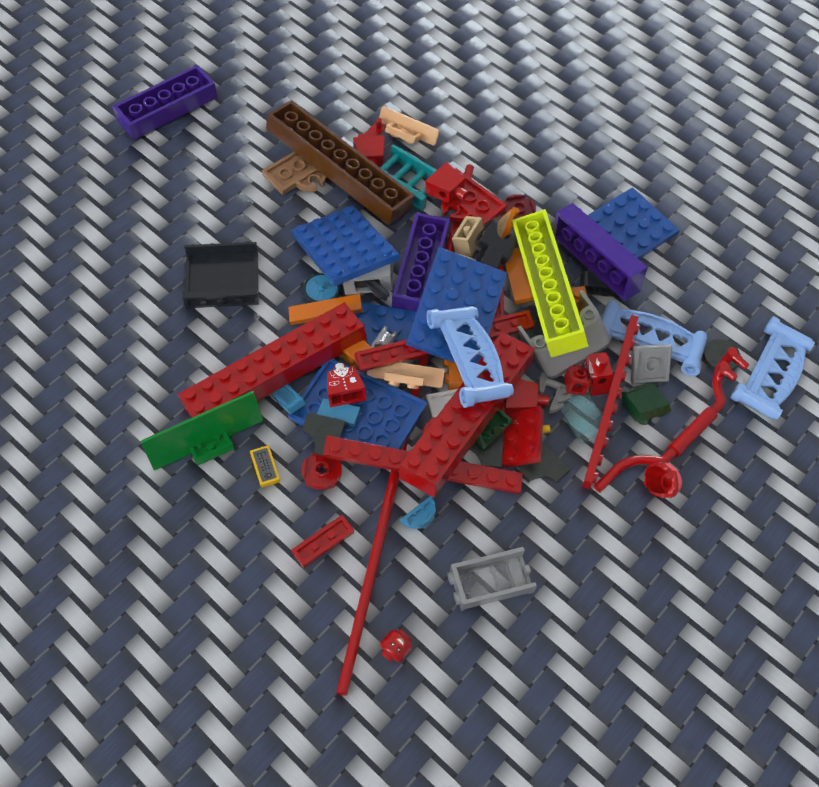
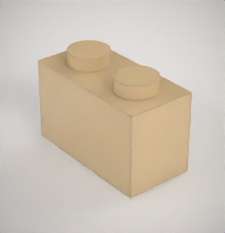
M471 216L464 218L452 237L457 254L473 256L478 247L475 245V240L484 228L482 218Z

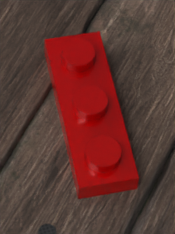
M341 515L291 549V552L304 569L354 534V529L345 517Z

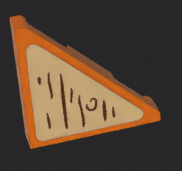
M513 207L497 221V233L502 239L507 234H510L514 225L511 222L513 217L519 213V208Z

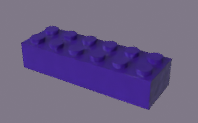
M195 65L113 105V110L119 124L134 140L216 99V86L212 79L198 65Z
M574 203L557 211L553 234L563 247L622 300L626 301L641 291L648 268L642 261L636 258L618 240L614 239Z
M416 212L392 294V307L417 311L438 247L445 248L450 219Z

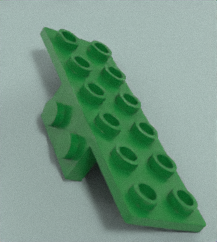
M251 391L141 440V444L153 470L162 468L192 454L198 466L233 450L234 446L229 437L262 422L263 418L255 394Z

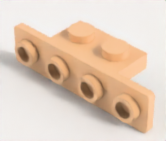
M385 106L381 108L379 118L382 119L383 124L387 125L385 132L390 133L392 137L401 138L408 144H414L422 140L433 146L436 145L440 132L439 129Z
M400 362L368 370L367 375L373 378L384 379L388 381V385L393 386L405 383L408 388L419 389V386L423 385L442 388L445 370Z

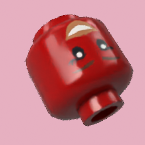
M400 628L398 631L390 630L380 642V647L383 649L381 655L390 663L392 660L402 662L412 650V639Z

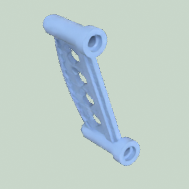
M614 300L607 303L601 319L610 340L615 338L624 341L627 329L623 328L620 318H625L629 321L631 315L638 316L637 324H642L645 327L648 326L652 330L644 335H641L639 330L637 335H633V339L636 340L635 346L670 344L672 346L671 358L683 362L681 371L688 376L699 375L702 367L700 362L707 341V334L704 331H697L693 334L662 317L636 310L621 309L619 303ZM655 330L668 333L669 337L659 341ZM673 336L685 339L687 343L678 348Z
M470 306L438 311V309L428 310V326L430 329L441 328L466 386L459 391L462 406L464 408L472 407L475 403L509 398L513 395L514 389L512 384L504 383L502 366L496 348L486 331L476 320L478 318V309ZM463 325H468L473 335L458 332L457 330ZM469 340H475L477 342L476 346L480 350L464 347V345ZM476 355H482L484 357L483 361L487 365L482 366L470 361ZM487 370L491 373L490 377L494 381L489 382L477 377Z
M773 316L764 329V332L771 336L747 384L744 385L739 382L732 392L730 399L735 402L740 401L769 418L777 420L783 411L779 405L788 398L796 387L803 371L806 350L810 351L815 342L806 335L779 322L780 319ZM782 347L795 348L796 352L793 353V358L788 357ZM775 360L788 361L790 365L786 367L787 371L781 370ZM768 373L781 374L783 379L780 380V385L775 384ZM762 387L775 388L774 398H769Z

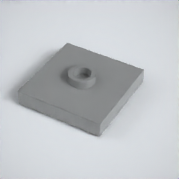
M670 344L633 346L630 380L632 384L669 381L672 346Z

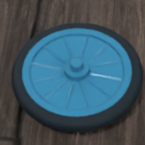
M323 273L310 276L303 284L304 297L310 303L338 298L341 292L340 284L333 286Z

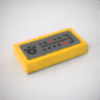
M269 445L251 450L250 455L261 488L279 483L280 478Z

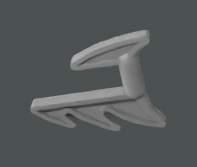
M542 372L538 387L539 394L543 395L546 385L557 389L549 409L551 414L562 409L563 403L570 400L571 395L566 393L565 384L547 378L544 372Z

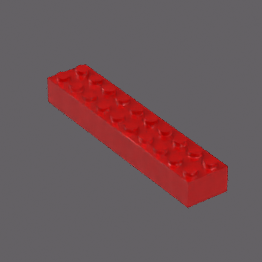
M344 302L178 393V396L190 418L251 391L254 392L256 400L259 401L344 353L343 350L362 340H367L364 325Z
M501 332L493 344L501 362L504 383L512 384L514 388L531 365L535 348ZM482 357L481 360L477 363L482 366L487 365L483 361L484 357ZM487 370L477 377L489 382L494 381L490 377L491 373ZM463 382L402 461L399 478L435 498L506 398L475 403L472 407L464 408L459 398L460 389L466 387Z

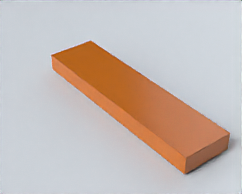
M519 247L514 248L510 259L505 263L515 305L533 301V296Z
M360 294L290 306L288 307L289 322L291 325L307 323L344 302L354 314L362 313Z

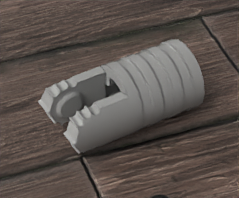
M384 326L371 347L374 348L393 343L398 333L394 331L390 334L387 332L388 327Z

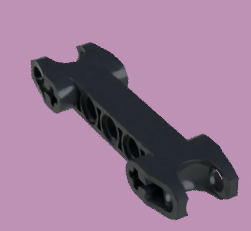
M492 218L487 222L475 240V245L481 248L476 261L497 269L499 263L505 264L510 259L515 247L516 234L511 232L502 239L497 233V220Z

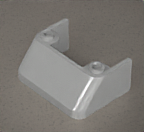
M583 290L579 291L580 305L583 308L580 312V319L583 323L589 347L551 358L544 335H538L530 339L522 326L518 327L520 340L535 348L533 359L549 379L561 376L566 373L569 366L583 363L587 355L600 353L608 348L610 344V337L600 314Z

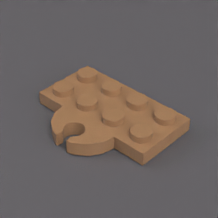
M296 152L290 153L262 170V175L282 195L296 187L301 191L315 192L317 191V185L311 183V181H318L321 187L326 182V176Z

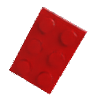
M542 407L506 413L513 422L504 430L502 465L508 468L541 462L544 416Z

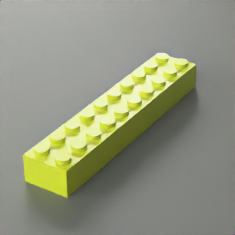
M546 209L512 220L551 358L589 347Z

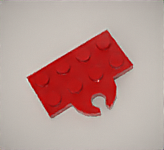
M455 168L465 178L464 189L468 191V196L464 201L458 197L450 203L442 201L441 211L444 217L449 210H455L456 213H452L449 217L450 221L460 223L466 216L480 217L485 226L489 220L497 218L507 209V204Z

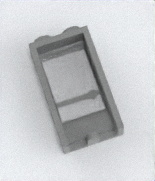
M524 547L451 564L450 572L447 573L450 585H454V601L456 605H460L461 611L527 593H534L537 585L536 582L531 583L529 577L531 572L530 566L524 563L522 557L525 551Z

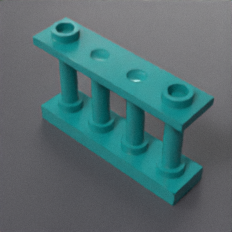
M393 144L391 146V158L379 168L386 172L396 161L404 165L394 176L389 173L387 174L415 195L412 206L423 211L426 208L427 198L425 188L419 192L413 187L423 177L428 179L437 170ZM409 169L417 173L408 183L399 180Z

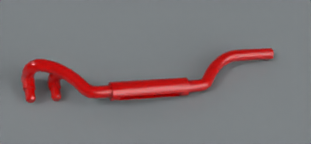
M730 347L715 367L712 377L715 403L711 407L705 408L667 447L668 450L662 456L634 455L624 458L616 463L593 486L594 489L601 493L623 470L630 466L651 465L659 462L669 463L674 457H679L718 417L717 414L723 409L725 405V396L722 388L723 377L727 376L732 381L738 378L737 374L731 370L729 364L733 361L743 369L749 367V363L737 353V349Z

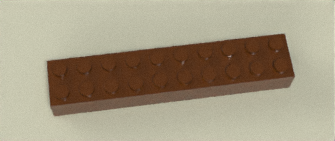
M292 100L267 114L266 130L387 225H391L411 210L415 197L412 192Z

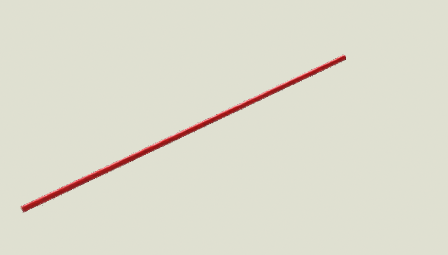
M471 164L466 165L464 172L471 179L474 166ZM452 222L446 250L454 252L452 237L461 222ZM429 355L420 357L417 365L427 366ZM419 386V389L411 388L410 394L419 398L421 386ZM409 438L401 450L406 451ZM391 470L336 691L339 695L347 696L399 482V471Z

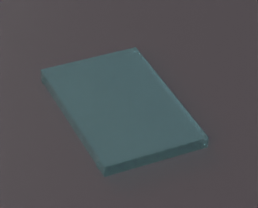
M586 392L584 396L575 395L570 400L564 402V406L560 411L580 445L596 439L602 415L589 394Z

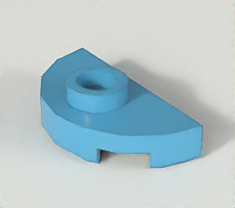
M429 496L401 518L400 523L412 529H419L429 525L434 519L436 512L435 501L432 496Z

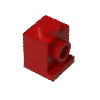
M579 365L568 367L564 375L566 393L584 396L591 385L587 369H583Z

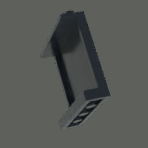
M257 242L184 245L186 252V275L183 301L186 309L259 305Z

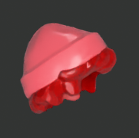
M664 462L653 463L647 466L643 483L646 488H649V492L652 495L672 498L680 492L682 479L674 466Z

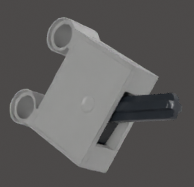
M396 262L344 282L345 295H364V293L373 292L380 300L386 301L387 297H389L388 291L393 290V266Z

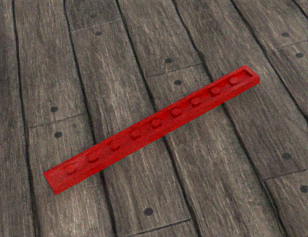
M529 310L494 318L489 333L490 339L497 338L501 332L507 335L519 333L518 327L520 325L524 331L533 329L535 324ZM407 340L358 351L355 352L354 356L359 371L364 372L432 354L405 345Z
M631 315L587 467L582 487L589 490L592 483L596 484L599 472L595 471L596 467L602 464L604 455L600 454L601 449H606L609 438L605 437L607 431H611L613 421L610 420L611 414L615 415L618 404H615V399L620 398L622 388L619 385L620 382L624 383L627 374L624 371V367L629 366L631 355H628L629 350L633 351V346L636 342L633 339V335H637L640 325L637 324L638 316Z
M327 435L323 457L400 471V464L410 451ZM461 461L447 481L520 494L523 473Z

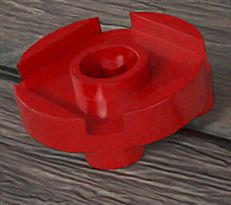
M314 452L308 458L306 457L302 464V476L306 485L317 490L336 487L342 475L340 460L317 456ZM323 466L324 469L327 470V472H324V474H320L316 470H319L320 467Z

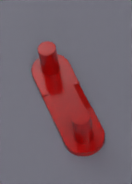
M377 118L376 123L364 134H358V137L380 135L385 130L382 119Z

